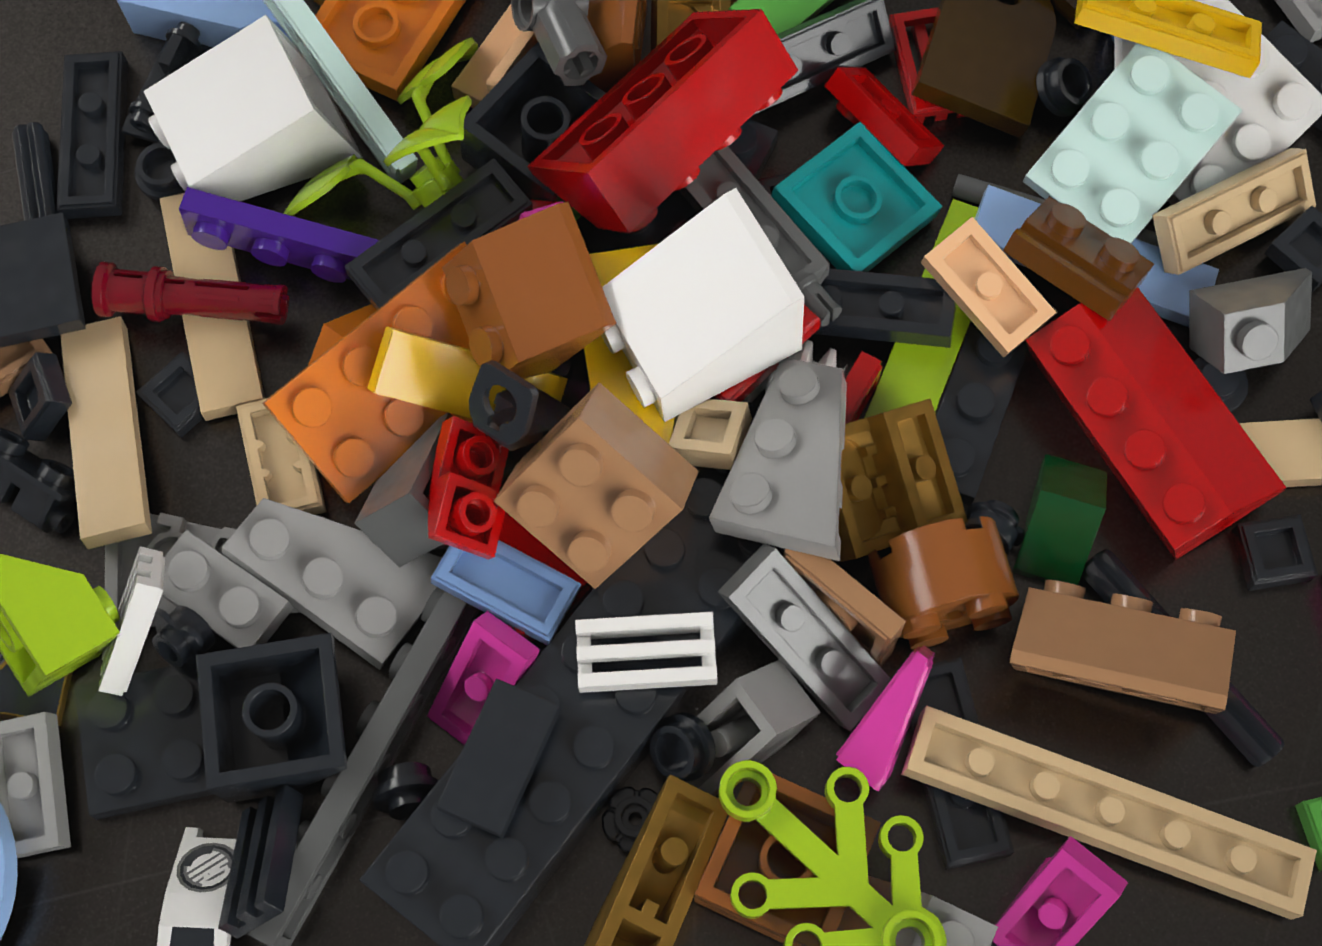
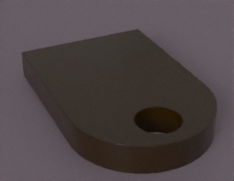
M941 0L911 95L1021 138L1030 126L1038 97L1037 73L1041 65L1048 60L1055 35L1056 17L1050 0H1013L1015 5H1006L998 0Z

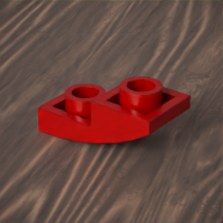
M455 416L442 422L430 484L428 538L489 560L495 557L505 511L494 500L500 492L509 450L475 428L473 423Z

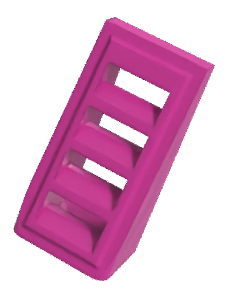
M918 646L910 654L836 754L838 756L836 760L845 767H853L860 770L866 776L869 786L877 791L882 788L891 776L932 668V659L935 653L926 646Z

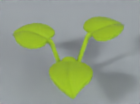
M472 37L450 48L441 57L430 62L412 78L396 99L401 105L412 97L423 124L419 130L412 132L400 141L383 162L388 167L395 161L417 152L425 165L410 177V180L416 187L413 191L353 154L331 165L307 182L290 202L283 214L295 216L296 213L326 194L340 181L359 174L369 176L402 197L413 210L421 204L427 207L464 179L459 174L460 169L451 159L445 143L464 139V119L472 104V100L466 95L431 115L426 98L435 80L443 76L456 63L472 58L478 50L477 42ZM434 146L438 156L434 157L428 147Z

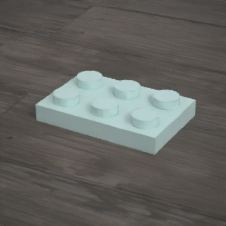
M1137 43L1029 170L1023 182L1045 200L1050 196L1059 203L1071 205L1078 209L1087 221L1107 234L1132 243L1153 218L1152 215L1157 213L1235 121L1242 112V109L1167 52Z

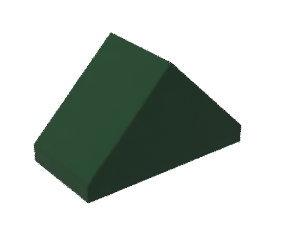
M1049 454L1044 455L1023 529L1025 536L1019 545L1012 573L1042 582L1054 580L1078 585L1106 510V471Z

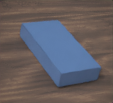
M500 540L498 541L495 557L489 560L449 546L431 576V584L483 612L489 611L502 622L521 630L526 635L545 645H548L555 636L581 588V583Z

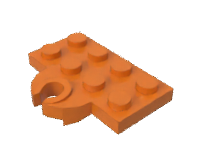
M466 0L313 1L321 6L315 15L364 85L397 101L396 99L403 89L423 68Z
M465 242L458 244L262 403L346 503H350L379 479L441 416L448 413L375 394L367 388L386 326L470 349L468 334L457 305L449 297L446 277L442 269L467 245ZM452 414L455 417L473 423L471 418Z

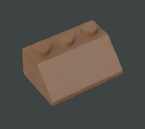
M1046 580L1044 590L1028 588L1009 662L1015 670L1213 714L1225 710L1236 630L1221 628L1222 616L1189 608L1180 609L1179 619L1151 613L1152 601L1122 594H1113L1111 604L1084 599L1086 588L1054 580Z

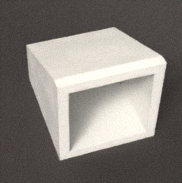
M264 15L144 91L154 112V115L149 117V123L163 145L168 149L171 148L177 161L171 165V170L184 191L189 187L232 200L243 201L314 177L331 165L353 154L357 158H363L327 89L294 43L267 15Z
M737 188L723 194L602 287L616 325L601 336L612 354L623 350L633 368L626 372V377L634 394L644 408L653 403L664 422L802 350L804 295Z

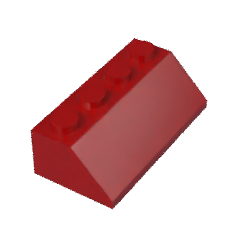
M762 9L693 12L527 167L534 177L565 202H569L572 208L597 228L625 233L638 231L647 226L658 213L657 207L673 191L686 187L698 177L700 173L699 166L715 151L729 146L741 135V126L756 111L763 110L776 102L783 93L781 87L799 70Z
M1139 288L1136 289L1121 309H1118L1111 321H1108L1084 304L1079 303L1025 339L1031 358L1174 560L1182 557L1286 490L1287 487Z

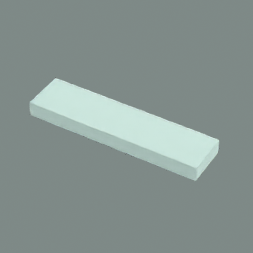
M263 0L388 176L399 183L409 179L416 172L417 157L412 153L395 161L388 167L385 165L384 159L403 138L305 1Z

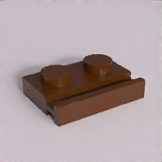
M1050 196L1024 221L1020 229H1016L1003 250L1004 253L1108 321H1111L1118 309H1121L1142 284L1154 263L1140 255L1138 250L1128 241L1112 237L1087 221L1085 216L1075 207L1059 203Z

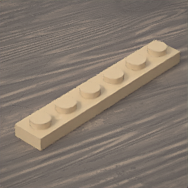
M927 705L920 712L901 775L1062 835L1072 836L1078 841L1290 920L1303 916L1317 850Z

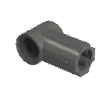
M511 0L512 16L515 25L520 31L534 32L553 73L560 76L564 86L584 85L589 78L602 73L607 55L587 18L589 0Z

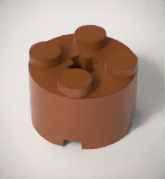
M979 516L983 528L966 530L963 518L932 523L888 540L892 553L884 558H881L876 549L869 553L867 559L879 599L906 621L899 638L908 639L911 649H916L918 646H926L928 648L945 642L949 639L947 630L972 623L975 631H981L1001 626L1012 620L1009 607L1019 599V593L996 522L993 518Z

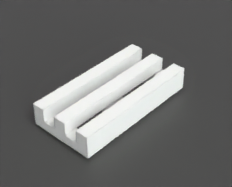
M139 547L118 607L120 620L115 625L120 634L102 653L103 663L100 672L102 677L98 690L100 692L122 696L123 692H127L163 592L165 557H163V552Z
M713 612L575 620L578 689L580 693L717 685ZM700 633V639L591 646V639ZM701 656L702 666L598 673H593L592 671L593 662Z

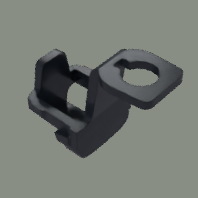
M494 360L481 365L469 397V411L473 420V426L510 451L527 446L524 456L571 410L562 402L536 388ZM493 385H500L506 389L496 394L494 400L496 406L493 411L489 400L490 390ZM523 457L514 460L507 459L500 490L516 464Z

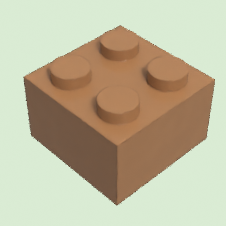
M599 382L516 464L494 502L596 589L683 510L699 471Z

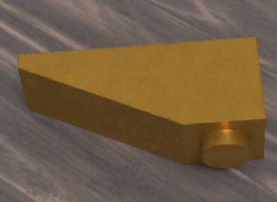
M671 774L667 777L595 919L584 946L674 945L728 815L723 809L719 798Z

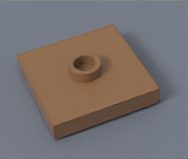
M786 549L783 557L876 663L882 667L892 655L906 621L831 559Z

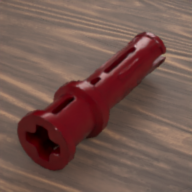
M106 261L100 262L96 267L92 282V303L95 313L99 317H111L115 312L146 314L150 321L155 322L169 319L171 315H192L283 325L288 315L289 295H287L288 288L286 285H262L237 281L185 278L174 276L171 270L163 266H153L149 271L118 269L114 262Z

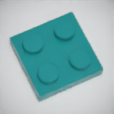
M861 122L774 187L771 197L809 241L836 269L869 272L935 219L943 207Z

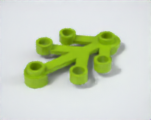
M745 760L731 765L724 772L719 786V799L726 813L739 821L750 822L756 820L816 876L815 878L767 879L762 874L755 872L741 875L734 882L730 893L731 904L739 915L749 919H756L765 915L769 909L849 906L872 928L823 932L815 924L801 923L793 927L786 935L784 946H792L795 936L802 932L813 934L817 938L819 946H896L897 933L904 928L912 929L918 933L921 939V946H947L946 934L941 922L933 913L922 907L918 852L923 845L924 836L922 828L913 818L904 815L894 816L885 822L878 834L880 850L891 861L892 905L869 884L863 804L869 794V783L866 776L860 770L853 767L838 768L830 775L825 785L826 800L834 808L837 854L776 799V781L766 766L756 761ZM840 778L854 780L860 789L859 798L853 802L840 800L835 794L834 783ZM743 781L754 783L760 790L761 797L759 801L751 806L741 805L736 801L733 794L735 786ZM903 826L911 832L913 845L910 850L897 851L890 845L888 840L890 828ZM754 882L762 886L766 894L764 905L757 909H749L743 906L738 896L742 885Z

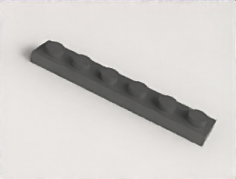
M438 587L432 592L421 617L422 621L426 623L414 644L405 643L396 654L389 670V678L393 679L384 697L381 702L373 700L366 707L358 721L355 736L359 737V740L347 759V769L325 778L321 788V795L325 797V800L312 822L306 819L299 825L284 912L250 931L247 935L267 946H291L372 803L373 791L378 786L377 777L379 773L392 766L479 613V609Z

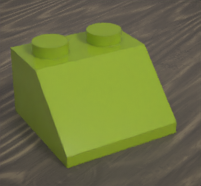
M0 554V653L27 696L30 697L99 657L120 634L115 625L120 620V616L108 593L101 586L92 589L84 574Z

